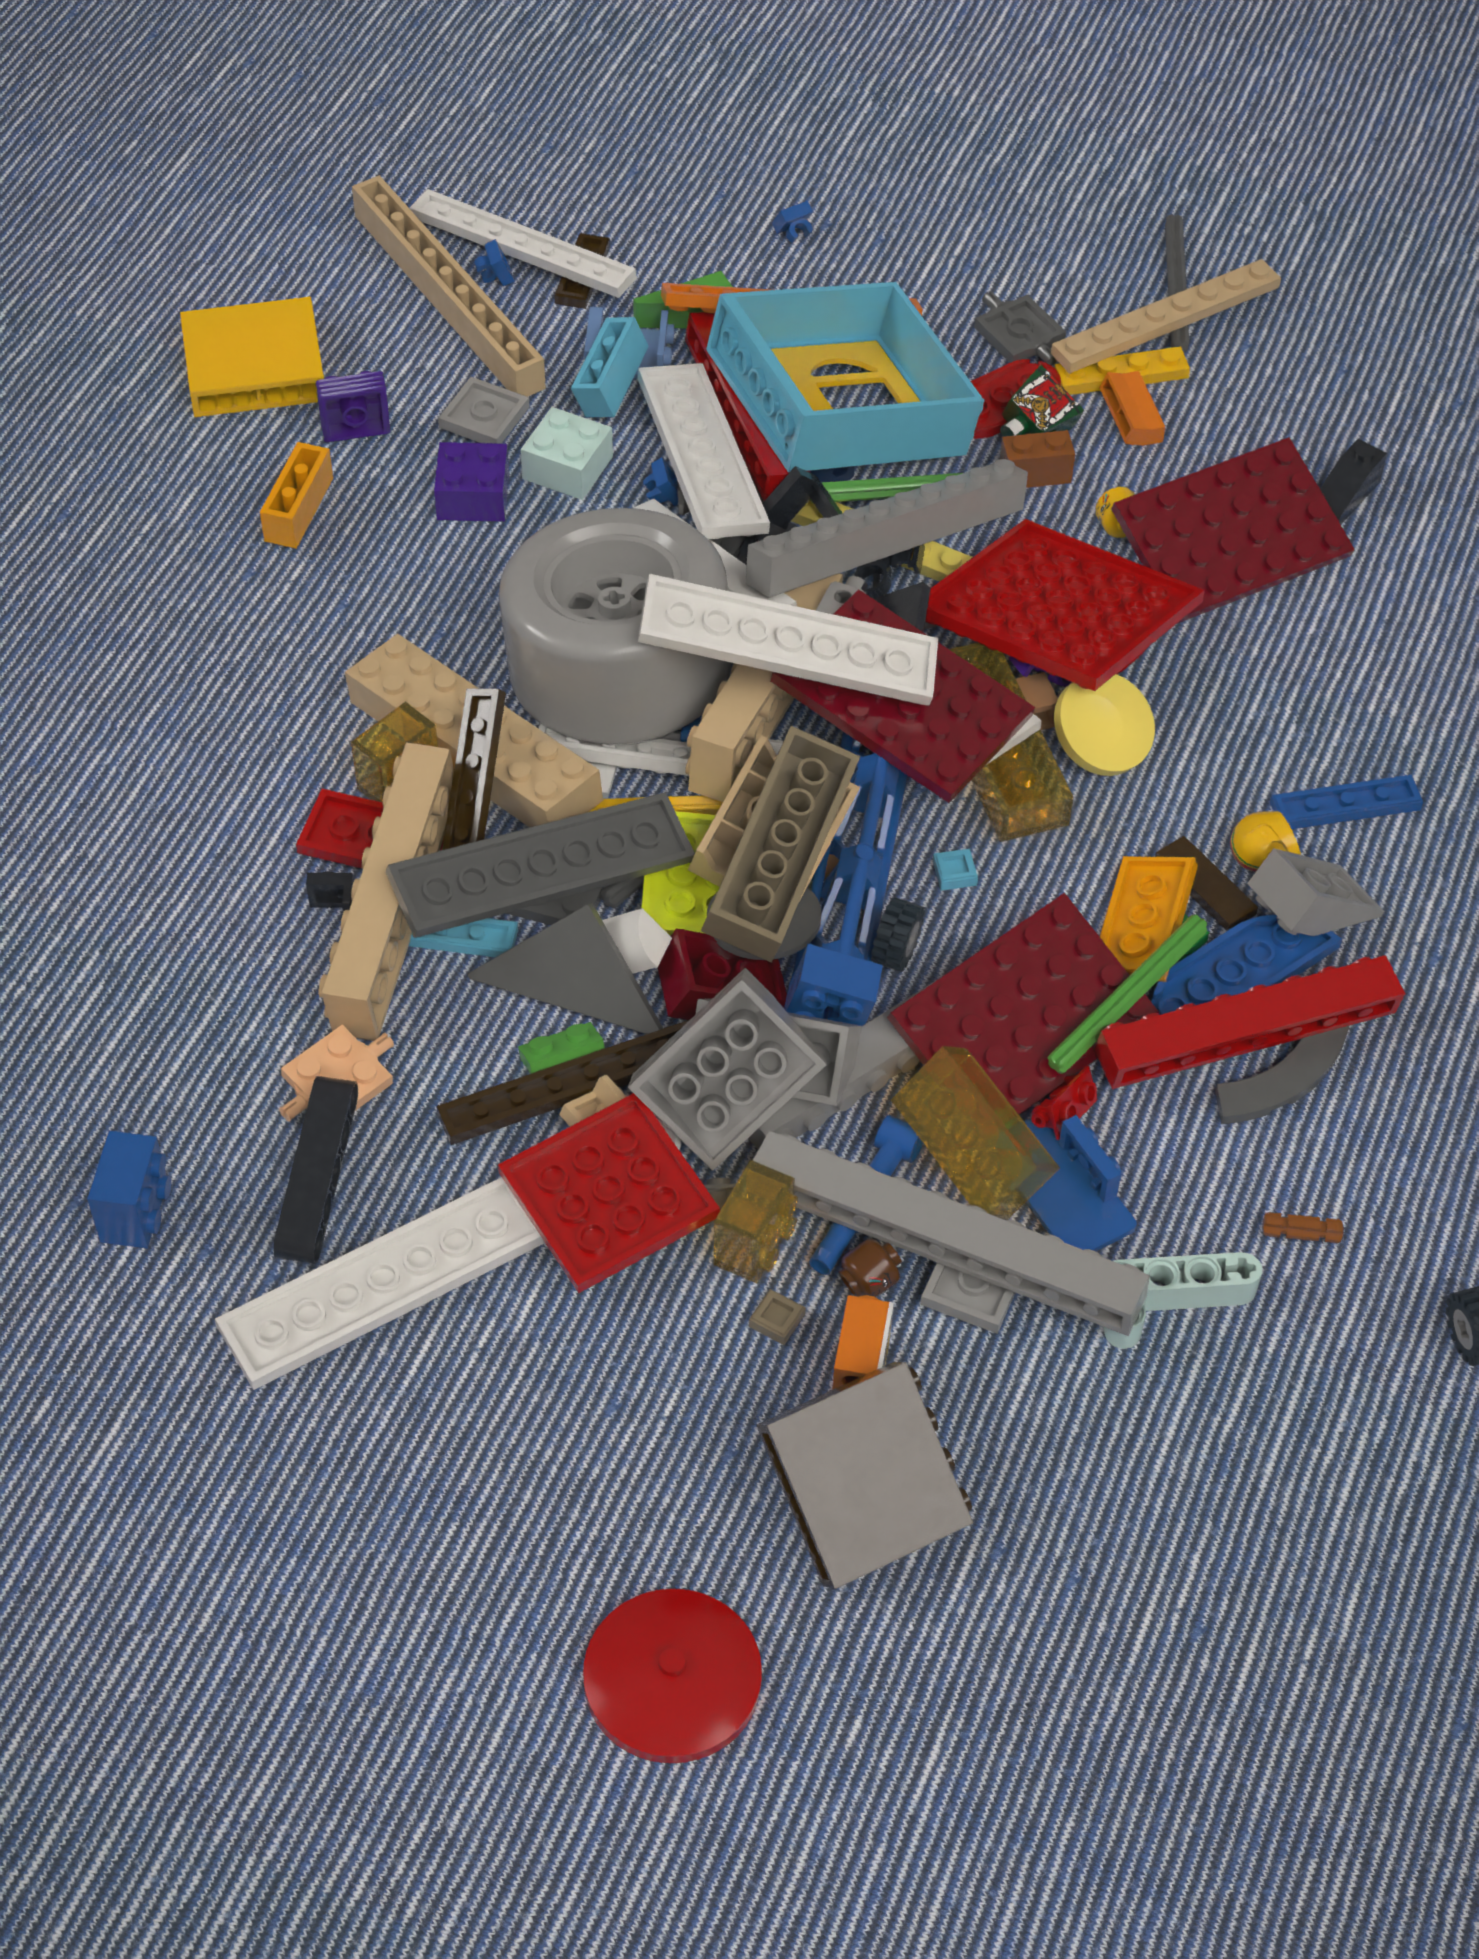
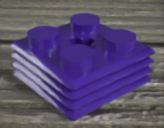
M363 371L356 375L342 377L328 376L325 379L316 381L320 421L325 442L390 433L387 390L382 371Z

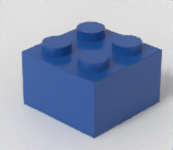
M117 1131L108 1132L87 1198L100 1243L148 1249L152 1234L158 1233L161 1225V1210L159 1209L162 1199L167 1200L169 1198L172 1179L171 1176L166 1174V1155L161 1153L156 1136Z

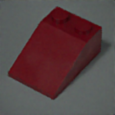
M676 928L671 934L672 939L658 965L668 1017L683 1020L692 1019L696 1014L698 999H713L744 968L776 998L783 1008L785 1007L787 992L778 959H773L771 963L767 960H754L736 956L720 947L713 936L705 933Z

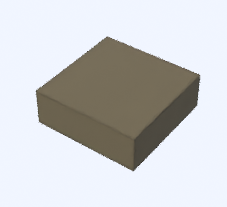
M769 1289L749 1318V1327L785 1345L805 1316L806 1307Z

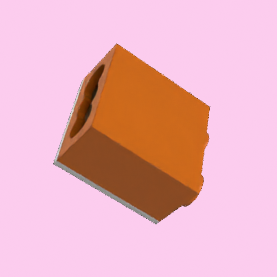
M869 1295L859 1297L847 1296L834 1364L832 1390L886 1366L890 1345L893 1302L881 1301Z

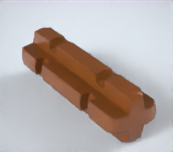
M1272 1212L1265 1213L1263 1218V1234L1269 1237H1280L1281 1234H1286V1238L1319 1241V1238H1324V1242L1340 1243L1343 1237L1344 1226L1340 1219L1326 1218L1325 1222L1320 1221V1217L1287 1214V1217L1283 1218L1281 1217L1282 1213Z

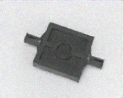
M989 291V294L988 292L984 294L982 301L991 310L975 318L974 328L1009 363L1028 359L1035 355L1040 356L1051 366L1057 363V360L1051 354L1050 348H1052L1053 343L1065 339L1066 331L1028 294L1016 300L1005 302L1001 301L992 291Z

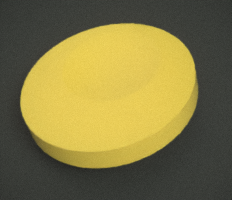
M1115 674L1096 691L1081 688L1072 682L1062 691L1057 700L1054 711V725L1058 740L1067 755L1083 769L1103 776L1123 774L1141 763L1150 752L1155 736L1152 710L1141 691L1124 677Z

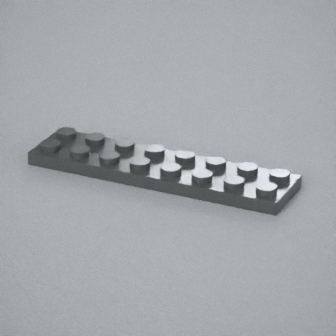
M666 792L389 864L386 869V875L414 938L691 863L695 853Z

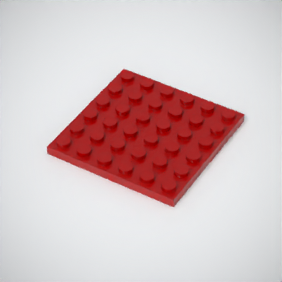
M1024 519L931 588L925 621L955 632L960 637H966L979 642L991 650H998L1012 656L1019 662L1028 663L1043 669L1050 675L1059 676L1074 682L1081 688L1096 691L1203 602L1205 590Z

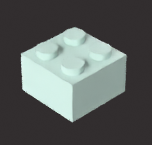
M551 407L521 448L522 479L583 500L613 457L612 427Z

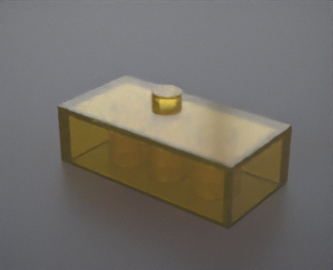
M942 1046L891 1099L892 1103L968 1203L984 1209L990 1215L1008 1220L1060 1169L967 1048Z

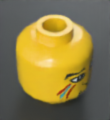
M1115 487L1107 490L1098 499L1095 506V514L1106 533L1114 538L1126 537L1111 508L1114 502L1135 495L1127 487Z

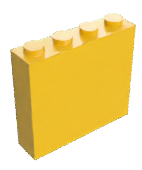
M311 297L180 312L194 417L318 402L316 381L324 379Z

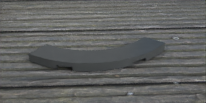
M1349 1026L1302 1038L1295 1049L1284 1060L1261 1074L1244 1080L1217 1084L1215 1095L1221 1124L1261 1118L1269 1115L1272 1110L1288 1103H1295L1311 1092L1334 1066L1342 1051Z

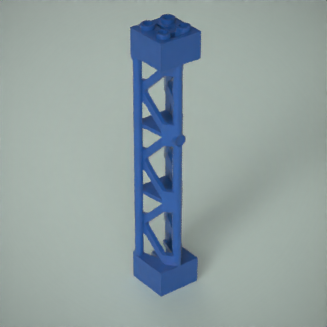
M843 732L840 747L860 756L856 766L858 769L850 780L851 783L859 786L860 789L813 875L810 890L816 895L818 901H820V897L825 898L821 907V926L815 938L796 954L784 1009L788 1013L863 1026L866 1024L876 1003L883 965L871 961V952L874 947V939L877 936L876 931L880 924L908 775L876 753L864 756L859 752L861 743ZM852 810L864 813L859 843L846 847L841 842V837ZM883 818L877 850L875 851L873 845L878 819ZM829 854L835 855L840 861L824 881ZM834 901L846 904L840 938L837 941L828 943L822 936V930ZM863 909L865 913L857 948L854 942L860 911Z

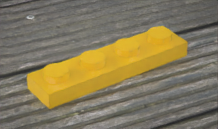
M1181 346L1111 356L1072 373H1068L1060 363L1055 364L1054 367L1058 374H1060L1061 386L1070 395L1101 391L1099 387L1107 372L1128 373L1139 371L1145 384L1187 379L1190 373V367Z

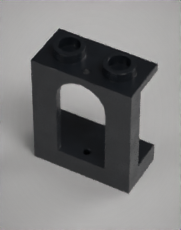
M796 466L762 503L770 523L785 530L789 522L810 499L824 518L842 514V511L819 478Z

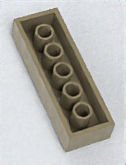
M790 726L701 932L772 963L782 944L860 759L859 755Z

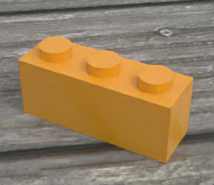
M301 442L296 443L260 510L264 542L297 549L333 480L329 448Z

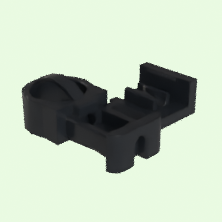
M922 544L914 547V552L913 548L859 566L854 576L865 580L866 577L873 574V587L867 588L866 594L871 598L885 595L891 587L892 569L890 566L897 568V564L899 566L907 564L908 568H913L915 574H921L925 546ZM880 574L883 575V579H882L881 582H880Z

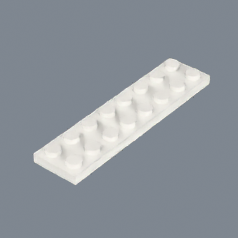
M703 363L638 368V382L697 530L707 539L769 534L770 521Z
M649 574L638 642L927 706L930 705L933 699L938 638Z
M501 1177L215 1318L219 1332L251 1387L255 1390L533 1250L545 1242Z

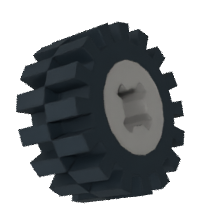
M897 897L890 900L885 914L882 915L880 927L878 926L876 931L877 936L873 942L874 947L871 952V961L900 972L904 971L909 959L911 960L913 956L914 948L916 949L917 939L922 931L920 929L925 915V908L923 906Z
M1479 1286L1451 1293L1449 1295L1450 1298L1446 1300L1448 1305L1446 1315L1450 1317V1320H1447L1448 1328H1452L1453 1332L1450 1336L1452 1341L1457 1342L1456 1349L1459 1354L1462 1353V1359L1465 1362H1469L1471 1366L1479 1365Z

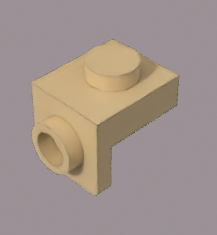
M604 1075L598 1079L592 1092L564 1104L559 1115L569 1126H572L627 1096L608 1075Z

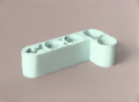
M1243 1252L1115 1260L1114 1262L1122 1265H1133L1143 1273L1150 1275L1147 1297L1129 1336L1103 1327L1105 1337L1111 1345L1127 1349L1139 1342L1146 1311L1248 1304L1257 1293L1262 1275V1265L1255 1256ZM1194 1279H1200L1205 1281L1206 1283L1196 1282ZM1153 1282H1161L1166 1286H1158Z

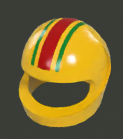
M1261 811L1246 815L1233 828L1230 837V847L1235 860L1243 868L1254 873L1273 848L1301 855L1294 833L1285 817L1279 811Z

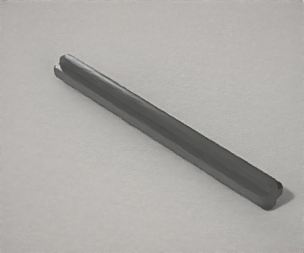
M1179 214L1176 216L1168 215L1165 223L1168 297L1187 289L1183 218ZM1189 325L1170 332L1171 348L1181 346L1183 353L1188 350Z

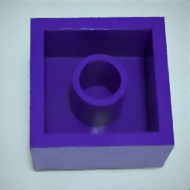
M439 442L434 486L437 520L505 522L509 483L508 445L498 443Z

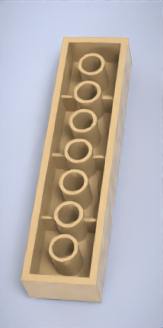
M839 573L784 593L797 602V607L816 611L829 585L835 581L842 583L843 574ZM736 663L733 664L728 681L723 680L719 685L713 704L708 703L706 705L699 726L694 725L690 730L687 746L691 748V755L685 768V773L689 775L688 791L724 802L760 735L770 739L794 700V697L770 682L772 671Z
M399 634L393 636L345 671L352 704L408 743L450 749L453 769L455 768L466 689H479L478 687ZM504 706L490 798L492 802L528 827H534L587 813L603 801L599 769Z
M406 742L402 756H397L393 767L394 780L392 786H387L384 791V809L381 817L377 816L375 818L371 848H365L362 857L363 871L360 879L356 878L353 882L350 910L343 912L340 926L342 933L339 942H334L331 947V966L328 975L323 974L319 983V997L323 998L325 1004L324 1015L325 1018H329L332 1031L343 1024L355 1038L374 1041L380 1036L412 934L386 875V869L389 864L440 851L445 834L454 775L450 749Z

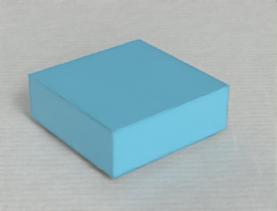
M970 849L933 854V865L941 891L977 886L978 875Z

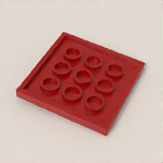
M634 1093L498 1164L499 1174L578 1293L721 1216L720 1207L656 1116Z

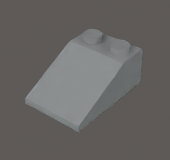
M1273 848L1247 883L1257 894L1256 900L1266 909L1273 911L1280 918L1278 924L1285 931L1293 935L1301 933L1317 936L1379 918L1385 912L1341 865Z

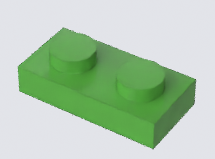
M591 1022L574 1024L565 1031L550 1036L536 1037L529 1043L518 1046L520 1059L530 1074L605 1049L603 1038Z

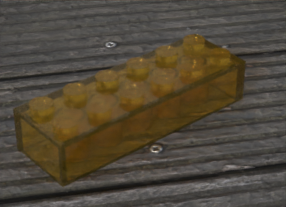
M979 642L949 649L1026 700L1002 652L991 650ZM1038 730L985 765L971 780L1000 842L1070 825L1074 797L1041 730Z

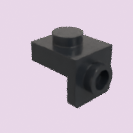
M307 872L306 888L310 908H343V911L350 910L352 904L351 891L354 882L353 873Z

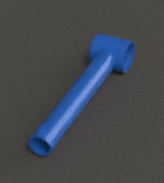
M890 1114L887 1115L875 1137L874 1146L879 1151L869 1166L875 1171L891 1176L901 1159L913 1163L923 1147L926 1131ZM833 1222L825 1238L820 1242L810 1258V1266L820 1274L829 1275L856 1231Z

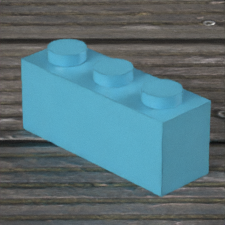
M635 317L605 319L571 387L585 417H615L649 347Z

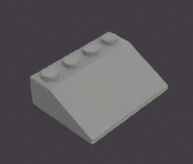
M744 968L632 1075L628 1088L713 1171L827 1065V1061L776 998Z

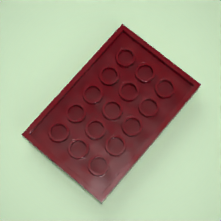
M1290 437L1116 501L1111 508L1143 566L1205 590L1203 602L1178 623L1348 558L1355 551Z
M859 589L833 613V615L927 635ZM939 642L933 699L929 706L772 672L770 680L774 685L948 803L962 791L1033 716L1035 706Z
M1064 892L894 1009L887 1016V1019L982 1142H984L1052 1093L1065 1082L1064 1077L1077 1075L1085 1066H1089L1098 1060L1094 1050L1097 1044L1096 1041L1065 1073H1058L1048 1064V1056L1130 975ZM1144 994L1115 1023L1127 1024L1135 1022L1148 1014L1159 1013V1011Z

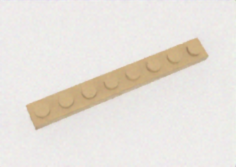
M1260 259L1052 344L1051 354L1068 373H1072L1275 290L1280 286L1281 277L1263 259Z

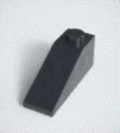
M1359 438L1340 457L1320 488L1341 525L1380 483L1387 457L1386 452Z

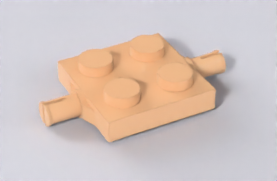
M342 1024L281 1068L282 1077L294 1088L296 1093L295 1098L279 1108L281 1115L286 1121L290 1122L291 1119L307 1109L316 1076L357 1081L358 1100L356 1110L393 1084V1076L377 1058L388 1049L394 1047L391 1037L383 1033L369 1045H365L358 1041Z

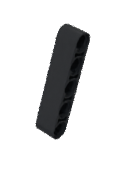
M316 1076L275 1234V1258L316 1264L319 1260L358 1100L357 1081Z

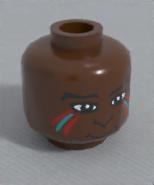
M867 1239L842 1257L841 1264L843 1269L839 1271V1275L853 1296L869 1295L878 1298L899 1282L900 1273L897 1266L902 1263V1260L890 1243L887 1242L882 1246L874 1239Z

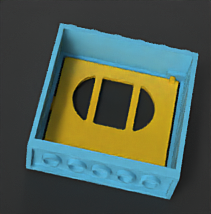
M897 282L724 293L719 296L706 350L787 472H790L795 466L809 471L967 455L971 440L974 437L979 415L983 410L984 399ZM836 363L854 365L871 371L826 376L811 375L815 369L823 365ZM884 383L898 404L833 409L819 388Z

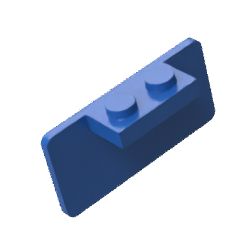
M1077 1115L1063 1121L1060 1140H1056L1054 1128H1038L1032 1123L1031 1118L987 1140L986 1150L1050 1235H1054L1064 1243L1082 1250L1090 1249L1097 1252L1135 1232L1137 1222L1117 1196L1122 1175L1120 1166L1114 1157L1107 1156L1100 1147L1095 1132L1089 1126L1085 1127Z

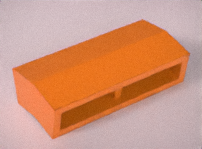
M1107 372L1099 388L1125 444L1144 446L1163 442L1166 427L1140 372Z

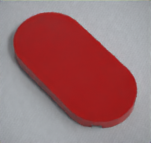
M1021 359L1010 362L970 381L984 399L983 410L979 415L973 438H988L1001 433V426L1007 422L1003 418L1002 413L1009 400L1040 365L1061 385V377L1058 371L1046 362L1039 361L1036 364L1030 363V359Z

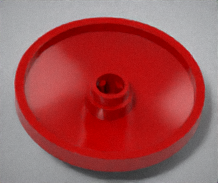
M660 1589L646 1592L627 1600L609 1613L600 1623L589 1642L585 1654L583 1667L584 1692L590 1713L596 1724L618 1747L634 1756L653 1762L686 1763L705 1758L720 1751L745 1729L756 1710L760 1697L762 1681L761 1657L750 1629L726 1604L711 1596L692 1590Z

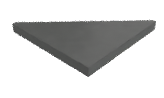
M592 902L467 974L472 980L645 1034L663 1029Z

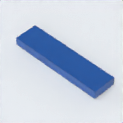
M1411 774L1274 794L1271 796L1270 805L1273 811L1282 813L1291 829L1419 811L1422 808L1423 800Z

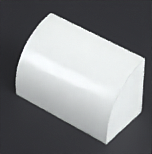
M643 908L602 920L632 974L658 967L672 937Z

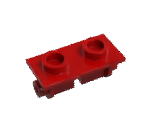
M1085 1066L1078 1075L1064 1077L1065 1082L1050 1094V1099H1045L1033 1109L1031 1120L1036 1127L1054 1128L1056 1140H1060L1063 1121L1075 1115L1080 1119L1097 1101V1087L1093 1082L1090 1066Z

